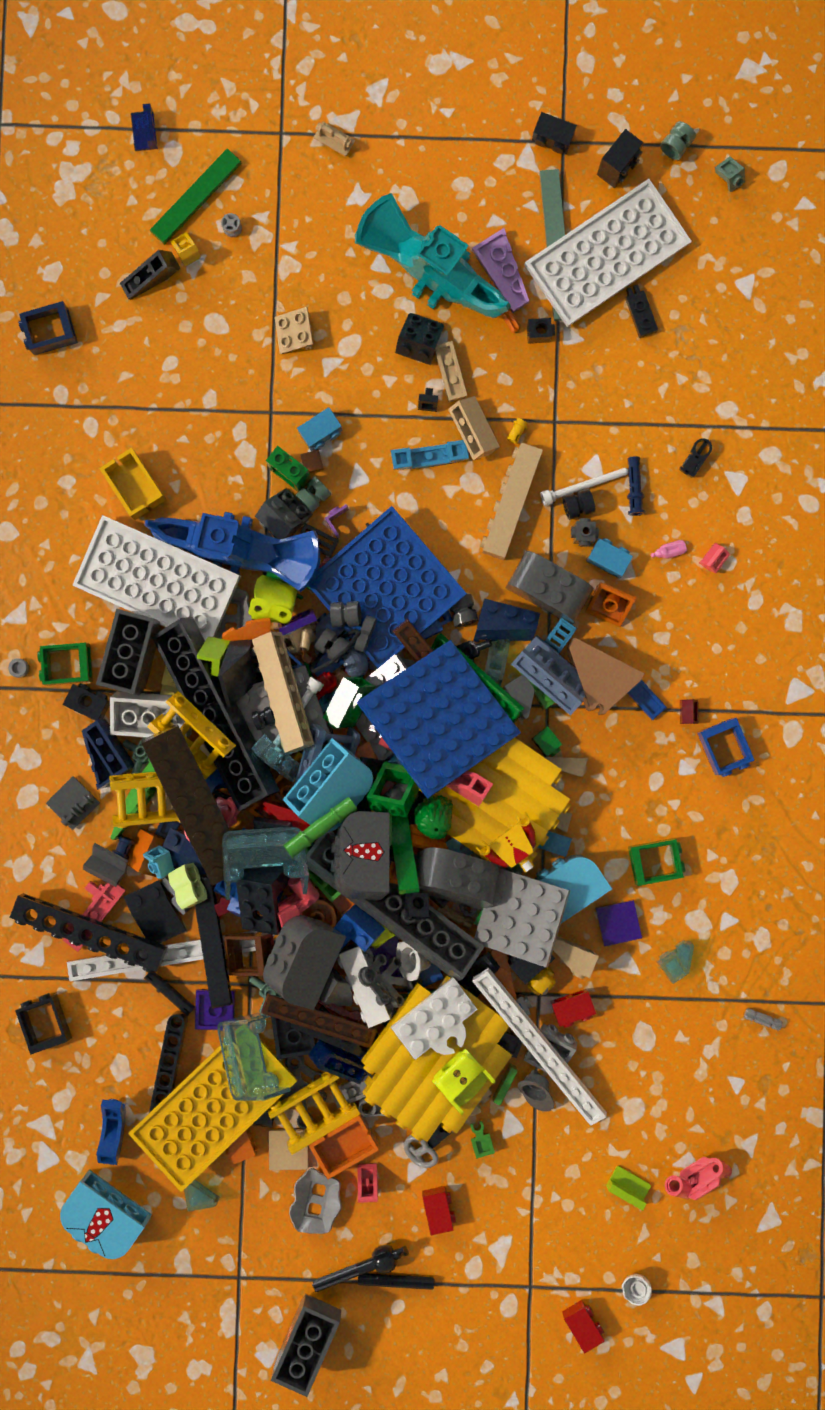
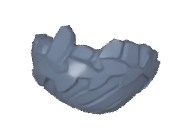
M350 648L342 656L345 671L349 676L363 677L368 671V658L363 652Z

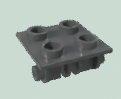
M72 776L46 804L62 819L63 825L69 826L74 830L100 802Z

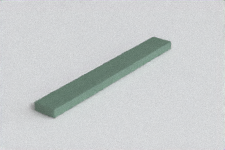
M559 169L542 170L539 172L546 247L565 235ZM553 308L554 321H562Z

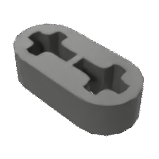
M370 615L366 616L360 630L361 634L355 644V650L363 653L366 651L375 629L377 618Z

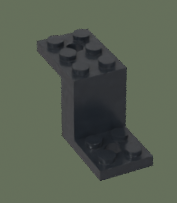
M256 817L253 820L257 855L247 865L248 868L244 869L236 878L242 929L278 935L281 927L277 915L279 912L277 897L288 885L290 877L297 872L296 856L292 858L283 846L294 837L292 822ZM271 835H273L278 841H274Z

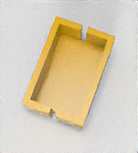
M132 447L117 456L122 463L121 466L113 459L99 468L130 517L134 520L149 512L148 507L154 509L167 500Z

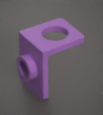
M347 504L341 508L339 506L333 508L329 512L330 515L325 517L326 522L337 539L340 536L331 521L349 510Z

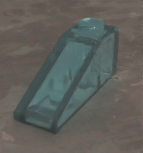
M509 639L492 641V646L489 647L484 672L499 686H501L505 673L510 645Z
M263 734L251 749L271 768L293 782L296 779L300 763L291 755L285 753L268 736Z

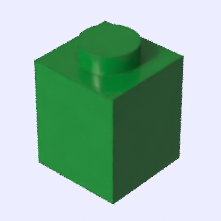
M548 726L531 738L546 757L549 755L553 757L561 750L559 747L562 743Z

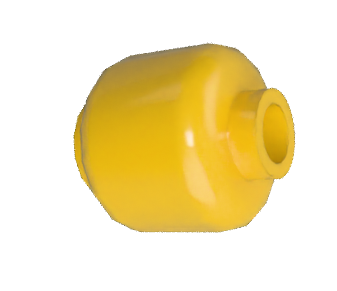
M545 967L528 982V988L538 996L540 994L546 995L556 984V980L553 977L555 973L549 967Z

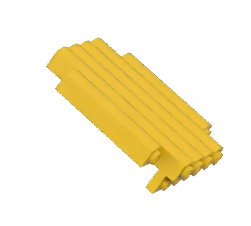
M512 739L468 770L493 783L480 806L472 803L447 786L433 795L435 797L442 795L447 797L448 800H452V823L447 834L484 860L491 862L476 850V847L483 849L485 845L482 841L489 845L518 823L517 815L519 819H524L526 817L524 812H527L536 835L534 852L528 856L533 861L538 854L535 851L539 845L543 847L549 837L546 834L550 828L554 830L559 824L560 820L557 818L561 812L565 814L571 806L568 803L570 799L551 786L552 783L557 784L563 776L560 774L562 769L518 739Z
M446 976L439 985V987H441L451 978ZM417 983L405 999L404 1005L397 1010L361 1060L365 1065L363 1069L371 1075L375 1072L373 1078L368 1075L364 1081L367 1085L362 1091L366 1096L364 1100L373 1107L375 1104L381 1107L380 1112L387 1118L392 1116L397 1119L396 1124L403 1130L408 1128L413 1131L411 1135L419 1142L422 1139L428 1142L440 1123H442L441 1127L448 1133L453 1131L457 1134L492 1085L487 1080L472 1099L460 1106L464 1112L463 1115L456 1110L432 1080L435 1074L459 1051L466 1049L494 1080L512 1057L508 1051L497 1044L509 1028L508 1024L500 1015L461 985L460 987L478 1010L462 1022L466 1030V1038L462 1047L457 1045L455 1037L448 1038L447 1046L453 1048L455 1053L443 1055L430 1048L415 1060L391 1029L393 1024L432 994Z

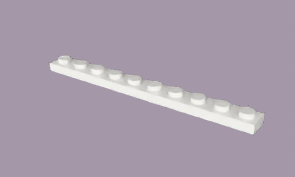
M247 931V932H241V933H259V932H257V931ZM201 940L165 945L168 948L161 966L202 960ZM241 940L242 953L256 951L255 940ZM144 950L139 951L140 957L146 959L148 956L147 952ZM106 955L67 962L69 981L142 970V967L139 965L130 966L125 964L124 960L120 958L111 959Z
M487 968L474 976L472 982L590 1126L606 1118L607 1112L493 972Z

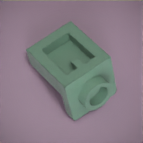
M728 157L715 167V173L727 182L730 192L739 188L746 181L745 168L732 157Z

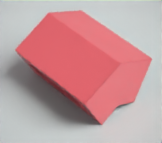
M714 543L699 564L707 570L717 573L730 556V553L724 547Z

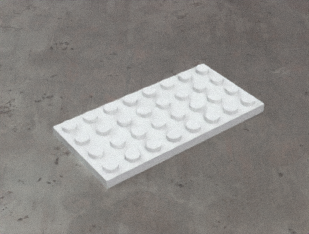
M647 179L530 258L524 265L566 327H569L688 246L692 241L650 179Z
M102 515L72 586L133 613L155 618L164 627H168L180 618L193 617L204 640H206L207 637L215 638L241 576Z

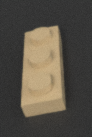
M453 341L437 345L435 354L448 401L452 402L467 398Z

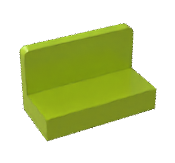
M207 637L197 654V659L212 662L211 675L218 676L230 642L229 640Z
M616 1166L606 1184L609 1192L642 1211L647 1204L644 1198L651 1187L650 1183L624 1168Z

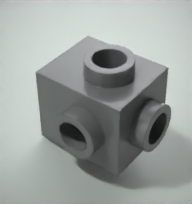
M581 518L579 521H576L574 527L571 526L573 544H579L580 547H589L590 544L595 542V539H598L599 527H596V522H591V519ZM589 529V534H584L582 530Z

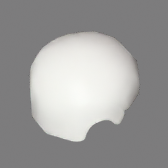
M635 1273L629 1275L623 1281V1296L631 1304L641 1306L646 1304L651 1298L652 1287L644 1275Z

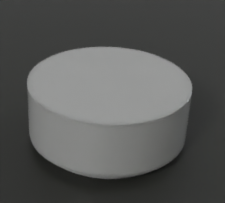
M16 658L9 663L8 670L12 676L22 678L28 674L29 665L25 660Z

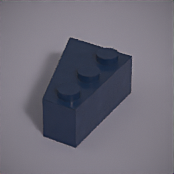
M484 598L473 642L488 639L491 642L497 641V639L532 641L537 630L540 613Z
M106 719L96 720L82 730L87 753L90 755L92 762V772H94L96 777L97 790L110 785L109 776L123 775L133 769L134 763L117 736L110 735V725Z

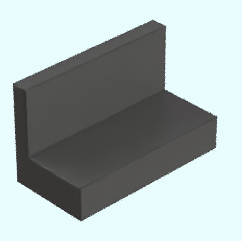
M94 843L92 855L83 865V870L117 887L127 874L128 860Z

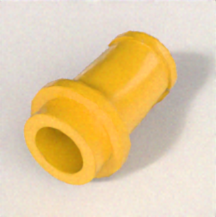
M520 418L513 422L514 426L507 437V440L518 444L524 429H527V422Z

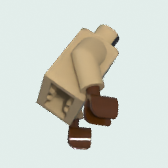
M314 623L283 635L286 649L290 653L298 652L296 658L303 665L304 662L309 664L312 659L307 654V651L309 650L310 643L316 640L314 635L316 626Z

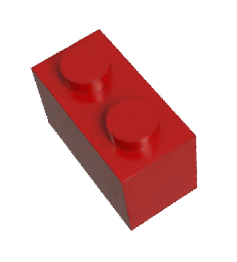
M587 989L550 1001L559 1027L572 1026L575 1021L580 1019L581 1021L590 1020L593 1018L592 1015L596 1014Z
M445 1186L422 1191L430 1235L454 1231L453 1224L456 1223L454 1211L450 1212L449 1204H452L450 1192H446Z
M580 1300L562 1311L565 1322L584 1354L605 1342L602 1335L605 1333L599 1321H594L593 1316L595 1315L589 1304L585 1306L583 1300Z

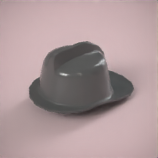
M532 1070L525 1077L524 1081L518 1083V1088L532 1107L540 1111H551L554 1108V1101L549 1093V1081L536 1070Z

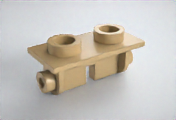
M325 122L317 124V132L313 137L344 156H347L355 142V139Z

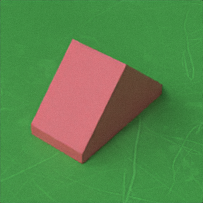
M377 1164L358 1165V1203L378 1202Z

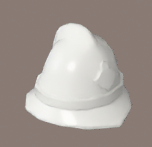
M404 941L397 944L396 956L402 962L399 968L402 976L409 981L417 980L420 972L428 969L432 962Z

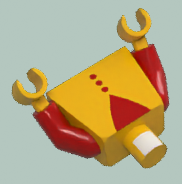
M524 812L526 816L524 819H519L518 815L516 816L518 823L489 845L482 841L485 845L484 848L479 849L476 847V850L492 863L504 868L508 866L512 868L516 864H519L524 872L533 868L535 865L528 856L534 852L536 835L527 812Z

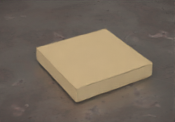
M269 1129V1170H308V1146L291 1155L287 1146V1141L290 1137L286 1130ZM295 1129L296 1133H299V1134H300L301 1132H303V1131L306 1130V1129Z

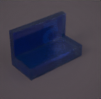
M150 103L143 104V112L131 113L135 151L158 149L154 111Z

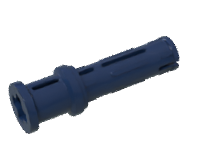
M633 456L628 458L630 493L627 495L630 506L628 515L640 516L645 514V510H643L644 494L641 492L640 457Z

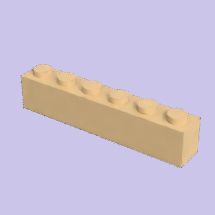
M522 442L519 448L515 447L512 455L515 461L513 465L509 464L506 476H509L507 483L503 482L499 493L503 495L501 501L497 500L493 511L496 512L494 519L490 518L487 529L490 532L488 537H483L480 546L484 548L482 553L501 560L505 559L542 454V449Z
M268 632L252 639L253 650L258 659L259 670L264 680V688L269 697L270 708L274 714L275 726L278 729L284 752H296L314 745L282 632Z

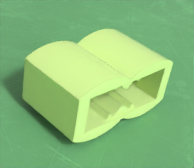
M194 863L184 864L168 873L169 883L175 891L176 902L182 910L191 908L207 899L206 889L200 881V874Z

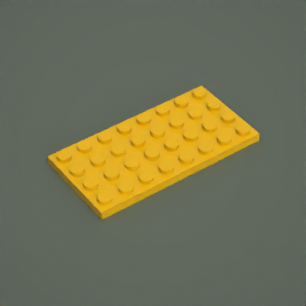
M244 1022L128 1134L177 1189L182 1192L292 1087L298 1079Z

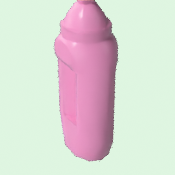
M684 540L664 544L655 553H652L651 557L654 558L656 556L668 559L682 555L687 552Z

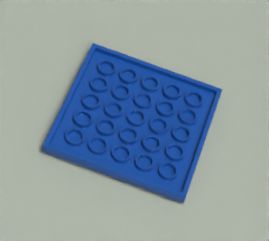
M393 506L388 508L316 572L309 584V588L329 611L330 605L333 602H342L344 605L350 601L360 602L361 626L349 627L348 624H345L343 628L347 633L353 629L360 631L367 615L377 618L372 637L364 652L377 668L405 648L393 633L396 627L408 619L421 635L467 595L464 589Z
M451 640L357 701L358 706L427 799L521 733Z

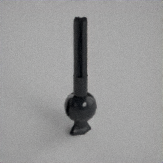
M380 1245L372 1252V1258L313 1280L312 1286L315 1292H319L375 1269L382 1274L390 1273L397 1266V1260L402 1256H408L409 1251L406 1246L394 1250L389 1245Z

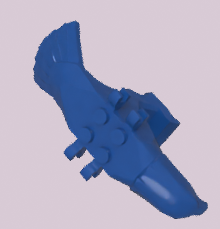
M225 512L224 517L203 513L200 522L164 517L155 520H145L144 522L145 527L150 529L152 535L160 541L193 553L199 558L211 561L222 567V564L231 566L230 571L240 575V568L274 573L300 592L309 586L319 569L321 560L319 538L314 530L277 539L252 530L253 519L251 517L243 516L242 523L239 525L238 521L234 520L235 515L229 512Z

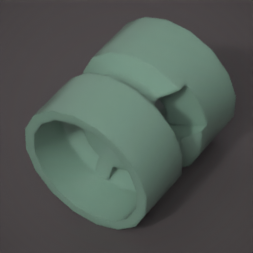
M678 121L671 129L670 134L662 141L660 147L669 158L679 160L686 152L687 147L696 138V133L691 126Z
M314 476L307 483V488H302L295 496L313 513L320 506L319 502H324L331 495V492Z

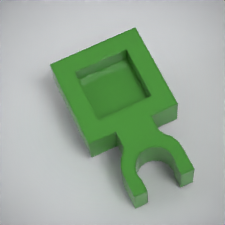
M479 1121L481 1125L479 1130L474 1129L473 1123L470 1124L471 1130L476 1135L475 1138H471L476 1159L495 1153L490 1134H483L484 1125L482 1121Z

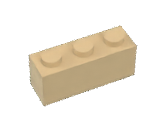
M475 396L459 400L448 409L473 460L489 456L500 448Z

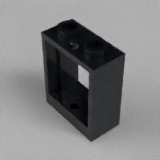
M50 993L38 997L39 1001L33 1003L32 1000L25 1001L20 1004V1008L15 1010L30 1055L65 1043L72 1038L57 994L50 996ZM51 1002L61 1034L38 1042L27 1011Z

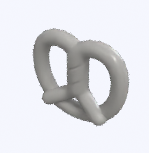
M412 1135L408 1136L404 1142V1150L409 1159L423 1168L435 1166L439 1161L436 1151L423 1139L420 1142L422 1146L415 1149L410 1143L417 1139ZM429 1153L433 1160L425 1162L422 1155Z

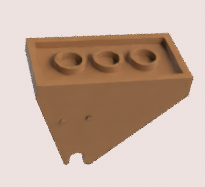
M577 638L571 640L566 650L570 664L577 670L585 694L583 698L587 711H591L598 705L600 708L598 715L605 714L638 684L645 674Z

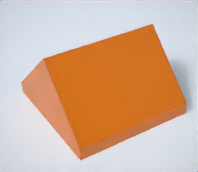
M600 582L596 586L586 612L621 627L636 597Z
M139 828L134 840L135 844L132 845L128 854V866L138 873L156 877V874L150 872L148 868L149 861L144 858L143 854L159 845L163 847L166 838Z

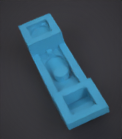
M463 440L447 442L446 444L391 450L393 470L433 467L469 459L468 450Z

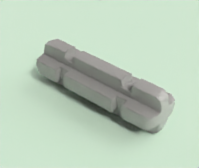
M749 1008L745 1010L744 1018L767 1027L771 1026L772 1029L778 1031L782 1027V1021L760 1012L755 1013L754 1010Z

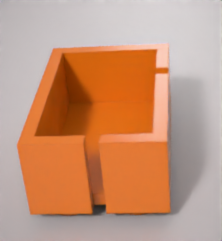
M360 1114L308 1146L326 1178L330 1179L377 1152L380 1143L372 1129H369V1124L365 1117Z

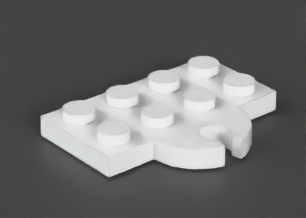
M452 977L393 1024L391 1029L415 1060L430 1048L443 1055L455 1053L454 1049L447 1046L448 1038L455 1037L457 1045L462 1047L466 1038V1030L462 1022L478 1009Z

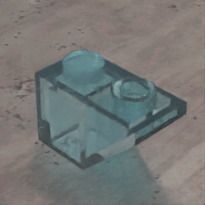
M689 940L679 942L675 946V950L663 953L659 957L660 960L657 961L672 984L690 972L694 945Z

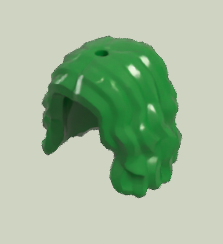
M442 795L437 797L431 796L428 799L424 798L423 802L419 803L415 809L417 829L430 839L445 838L452 823V800H448L447 797Z

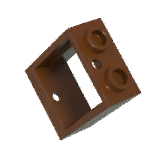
M234 933L224 936L228 975L263 976L268 956L274 947L273 934ZM241 940H255L257 967L243 966Z

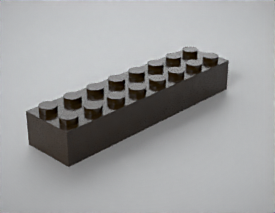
M176 723L141 740V744L212 886L248 868L178 724Z

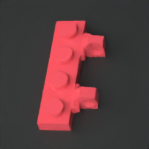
M90 881L84 889L94 895L91 898L93 902L82 915L102 922L127 889L120 884L117 887L109 883L105 886L103 884L98 886ZM67 923V929L73 932V924ZM86 929L85 936L89 938L92 932ZM66 938L63 939L65 943H67L77 952L83 946L82 944L80 946L73 945L69 942L70 940Z

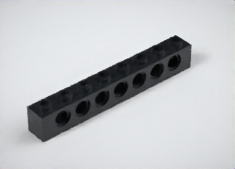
M25 893L17 896L9 917L14 919V922L17 924L31 925L36 931L50 932L52 937L58 939L66 938L73 945H85L92 952H104L111 959L120 958L124 960L125 964L130 966L139 965L144 971L150 973L157 972L160 969L168 946ZM31 909L36 910L37 918L31 916ZM49 916L55 918V925L49 923ZM67 923L73 924V932L67 929ZM86 929L92 932L93 936L91 939L85 936ZM104 936H107V937L110 938V940H111V944H110V945L104 944V942H103V937H104ZM122 943H126L129 946V952H124L121 949ZM140 950L147 952L148 956L146 959L140 957Z

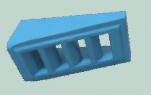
M560 618L545 642L555 649L557 653H560L577 628L563 618ZM560 626H563L564 628H566V629L569 630L570 632L567 634L566 632H564L563 630H561L559 627H560ZM558 632L563 637H565V639H560L558 636L555 635V633ZM551 638L560 643L561 645L558 647L557 645L552 643L550 641Z

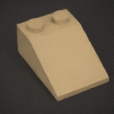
M557 936L553 950L570 968L574 976L584 979V977L590 978L599 956L593 950Z

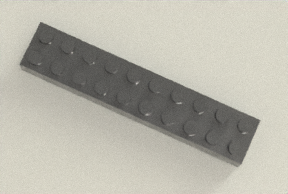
M330 831L316 841L300 863L337 890L334 882V872H331V862L334 860L331 844L332 840L335 841V833ZM389 883V893L381 900L351 899L346 897L456 981L465 977L484 948L482 944L430 905L429 917L427 919L405 920L406 894H399L398 884ZM413 900V906L420 909V902Z

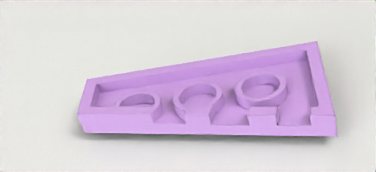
M505 228L474 246L472 251L491 281L494 282L500 293L510 303V309L514 313L527 305L529 299L520 277L517 263L514 260Z

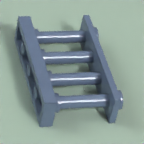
M538 635L512 662V666L570 716L584 701L585 694L576 668Z
M311 723L310 731L314 745L304 748L295 783L321 753L325 741L329 742L333 738L339 743H344L343 746L355 755L357 746L360 743V734L352 727L348 728L347 735L326 734V731L319 724Z

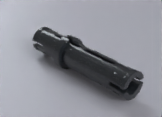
M155 971L153 973L149 972L144 977L157 989L158 993L161 992L186 1016L194 1010L195 1006L168 983L167 979L164 980Z

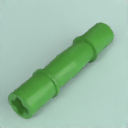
M349 797L345 798L335 807L330 808V812L285 843L283 846L288 854L294 858L308 846L310 847L312 842L326 834L337 823L341 824L344 819L354 813L357 807Z

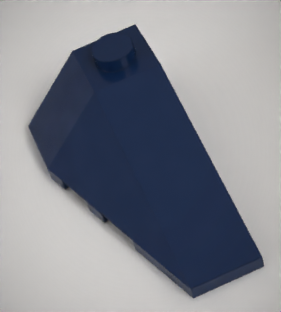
M170 828L163 848L170 852L174 870L184 864L194 863L199 874L207 875L191 842L187 840L184 831ZM236 873V874H234V875H232V876H230V877H235V878H237L238 873Z

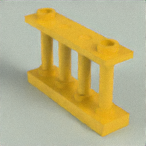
M178 691L166 700L165 703L171 707L164 716L161 713L147 727L156 734L174 725L171 720L177 713L185 721L180 730L206 780L217 770L214 763L217 757L221 755L224 758L236 745ZM191 727L199 734L194 743L185 736ZM205 741L214 748L208 757L199 749Z
M156 772L109 776L110 790L117 792L118 815L112 816L113 827L127 828L131 825L180 822L175 810H166L165 790ZM147 787L157 788L158 811L146 812L145 789ZM135 788L137 790L138 813L126 814L125 791Z
M336 1069L324 1072L321 1078L284 1100L276 1101L268 1109L270 1119L278 1116L290 1138L287 1141V1146L291 1155L360 1115L357 1104L355 1102H347L338 1087L336 1080L339 1079V1075ZM327 1085H329L341 1106L340 1110L335 1113L329 1111L318 1092ZM309 1096L313 1097L324 1116L323 1120L318 1123H313L301 1102ZM292 1106H295L307 1126L306 1130L300 1134L296 1133L284 1112Z

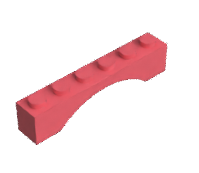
M381 737L379 744L392 752L387 743ZM467 771L448 784L447 787L480 806L493 783L476 773Z

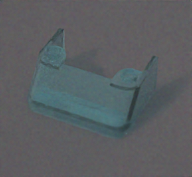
M297 827L226 832L222 837L223 877L226 900H230L231 883L238 882L243 878V868L283 866L286 876L301 878L302 892L307 894L309 872L305 849L292 858L283 846L299 834L301 830Z
M255 1013L225 1020L218 1024V1036L230 1093L236 1101H265L291 1091L290 1087H279L277 1076L272 1072L266 1071L259 1033L265 1030V1018L271 1016Z

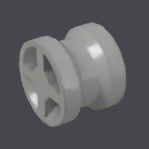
M233 213L224 215L221 220L224 233L228 237L238 236L242 231L239 217Z

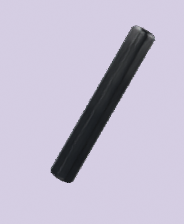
M370 1273L358 1276V1285L433 1290L435 1284L433 1277Z

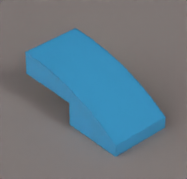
M548 831L546 834L549 837L543 847L539 845L537 848L566 857L572 838Z

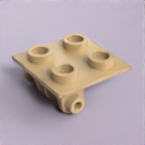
M308 307L275 317L280 354L303 347L306 350L313 348L314 342Z

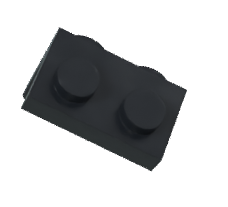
M409 313L399 334L395 353L431 365L437 343L444 329V324Z

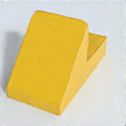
M187 232L170 241L184 266H188L201 258L197 246Z

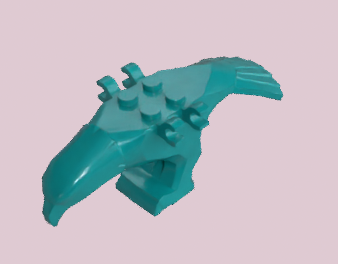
M392 193L380 197L362 215L355 233V244L387 255L398 262L412 277L418 280V283L412 289V295L417 299L421 296L426 286L434 291L427 301V305L430 308L434 309L442 297L448 302L462 304L466 308L492 318H496L510 309V303L500 291L477 275L474 269L467 263L471 254L466 251L469 246L467 243L461 241L456 235L441 225L436 226L426 236L413 231Z

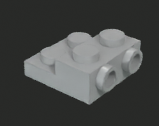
M543 1023L539 1030L568 1064L576 1052L577 1041H575L571 1034L566 1033L564 1035L558 1032L556 1026L552 1024L547 1026ZM528 1050L524 1055V1061L546 1072Z

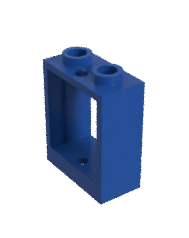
M731 718L697 733L715 775L728 776L733 773V769L738 767L740 770L750 766V762L754 761L737 718ZM731 728L744 758L719 767L707 738Z

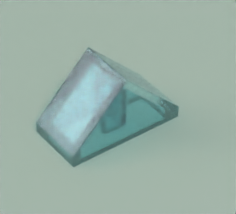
M194 1180L184 1189L188 1211L215 1207L220 1198L197 1180Z

